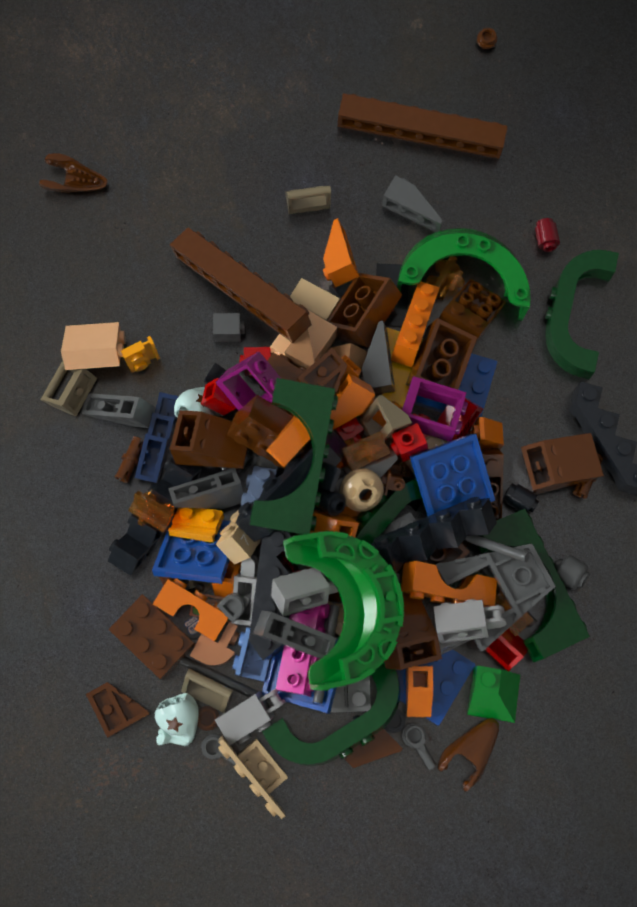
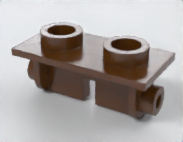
M393 464L380 478L383 483L385 496H387L388 490L401 491L405 487L401 468L397 464Z

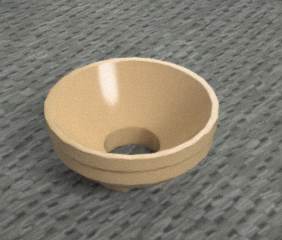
M366 468L350 472L345 476L340 486V493L345 496L346 506L358 512L374 508L380 502L384 490L380 477L374 471ZM364 489H370L372 491L371 497L365 501L360 500V492Z

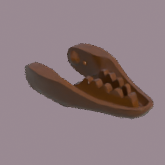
M61 153L46 155L45 162L48 165L66 170L64 184L61 185L49 180L39 181L41 188L63 193L96 191L105 188L107 185V179L103 175Z
M494 718L482 721L451 743L443 751L439 759L438 770L441 772L447 770L448 763L456 754L466 757L474 764L476 771L468 780L463 782V790L465 792L481 779L498 736V721Z

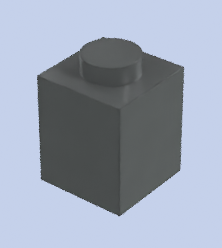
M213 313L214 341L241 342V334H245V321H241L240 313Z

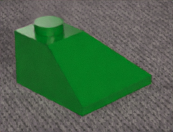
M474 666L467 715L515 723L520 674L490 667Z

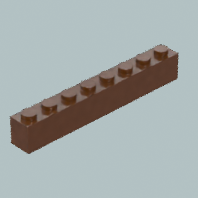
M345 93L342 96L337 126L500 159L507 131V125H502L498 122L491 123L477 118L471 119L457 114H446L437 110H426L416 106H405L396 102H385L376 98H365L356 94Z
M187 228L169 244L180 261L290 342L294 343L312 325L308 316L309 311L303 305L295 304L288 294L278 292V289L269 282L267 284L258 273L250 272L241 261L236 262L227 251L222 252L213 241L208 242L199 231L195 233L190 228Z

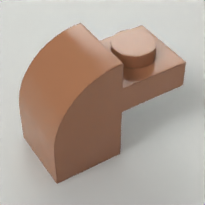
M229 622L218 643L201 634L190 656L208 666L217 667L227 664L236 655L229 647L230 645L235 646L240 633L237 631L239 627Z

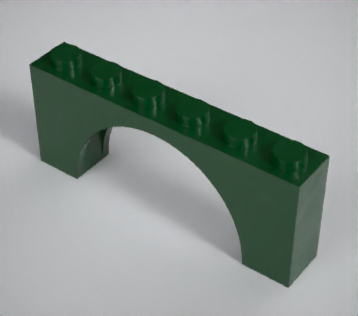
M281 378L276 379L271 405L289 411L304 425L312 442V464L303 483L289 495L271 501L254 500L249 525L298 534H310V531L315 530L317 517L313 516L314 506H319L321 492H317L319 482L323 483L325 475L322 461L323 458L328 457L330 444L326 443L327 434H332L334 420H331L330 416L331 411L336 410L338 396L334 395L335 389Z
M525 509L496 520L497 524L489 535H478L512 548L533 544L555 584V587L545 595L546 610L540 626L530 637L523 640L533 662L545 659L590 637L586 624L581 620L576 610L575 602L570 598L565 588V583L561 581L554 567L553 559L548 555L544 547L543 539L538 535L533 525V520ZM476 545L480 554L495 552Z

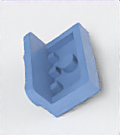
M246 627V631L241 632L238 646H242L240 656L236 655L233 662V669L236 670L235 675L265 682L270 659L262 660L249 642L250 627Z

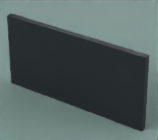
M377 263L376 276L390 278L397 287L402 264ZM402 284L400 291L402 296L385 321L386 326L402 327L408 311V285Z

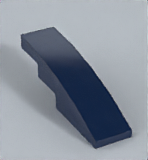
M159 392L155 413H152L148 434H145L135 478L158 483L177 422L174 406L179 396Z

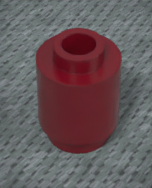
M543 218L537 221L535 232L539 249L545 252L554 251L560 244L556 223L553 222L552 218Z

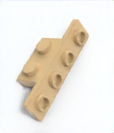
M221 736L219 738L221 745L218 747L220 752L226 759L231 757L236 763L234 769L242 778L247 776L252 782L249 787L258 798L261 795L268 802L265 804L268 811L274 817L278 814L283 819L286 816L285 812L270 793L288 778L286 773L257 738L237 754L226 739Z

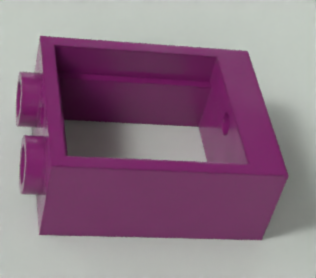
M258 351L229 368L215 382L235 407L240 410L256 396L254 391L239 375L240 372L248 369L267 392L260 397L272 403L275 381L281 377Z
M413 376L402 411L408 414L412 421L411 425L418 423L423 434L450 442L454 434L459 435L463 422L459 421L460 415L464 416L468 402L464 401L466 392ZM418 395L455 407L450 426L412 415L411 412L416 396Z

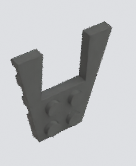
M533 544L513 547L529 553L530 558L528 562L492 552L436 564L442 580L448 586L489 566L511 609L502 614L503 618L506 619V625L501 628L487 629L488 637L474 639L480 652L484 651L555 587Z

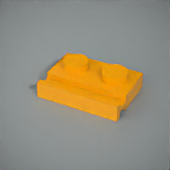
M150 336L147 337L148 341L144 343L139 341L121 350L131 373L145 370L151 364L150 360L154 358L160 359Z
M178 507L172 520V526L168 529L169 535L214 543V537L220 529L224 513L221 510Z

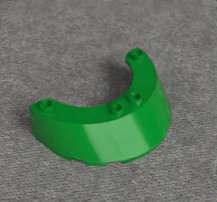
M466 228L438 231L419 241L404 259L397 282L399 291H401L402 284H419L428 269L436 262L450 256L466 255L487 262L500 274L504 282V297H507L511 304L520 307L518 320L522 321L530 308V287L518 259L501 241L484 232Z
M324 531L293 536L284 540L283 544L287 559L293 564L312 567L327 576L337 588L344 608V623L337 643L329 653L312 663L309 667L310 689L323 691L353 684L367 678L392 654L397 645L396 640L400 627L403 626V595L391 565L386 563L379 554V551L372 545L347 533Z

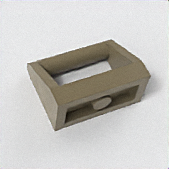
M328 185L285 191L289 214L330 209L331 188Z
M62 361L40 400L70 415L77 416L97 377L87 369L68 370L73 372L70 381L59 400L52 399L67 372Z
M379 395L360 418V423L375 450L393 443L391 434L409 427L412 423L408 414L383 395ZM378 410H380L386 421L384 427L372 419Z
M190 668L185 675L181 692L188 693L193 698L225 713L235 693L234 690Z

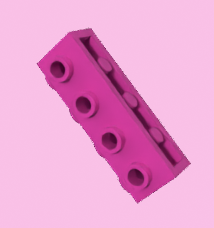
M327 603L290 614L289 619L325 633L324 623L325 618L329 616L330 606ZM284 646L276 690L311 697V693L314 690L310 689L308 670L312 663L318 661L319 658Z

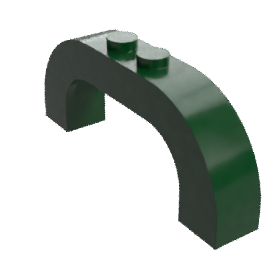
M591 250L577 255L565 266L555 287L552 286L549 299L552 300L551 306L547 307L545 319H548L545 337L547 348L554 361L562 369L581 378L590 379L595 373L599 352L578 346L569 335L568 323L577 282L585 278L610 281L616 271L619 256L617 252Z
M404 478L405 487L401 491L388 490L387 496L384 495L383 491L380 502L374 508L360 512L356 520L359 525L355 538L364 540L371 545L374 539L380 536L402 509L413 500H417L425 509L416 478Z
M383 662L371 674L377 687L376 700L371 709L319 742L305 743L300 741L295 736L287 720L283 718L264 729L262 733L269 745L280 756L291 762L305 766H319L329 763L338 757L343 760L354 753V747L359 744L365 746L375 739L373 735L385 728L394 717L401 693L396 669H385V663Z

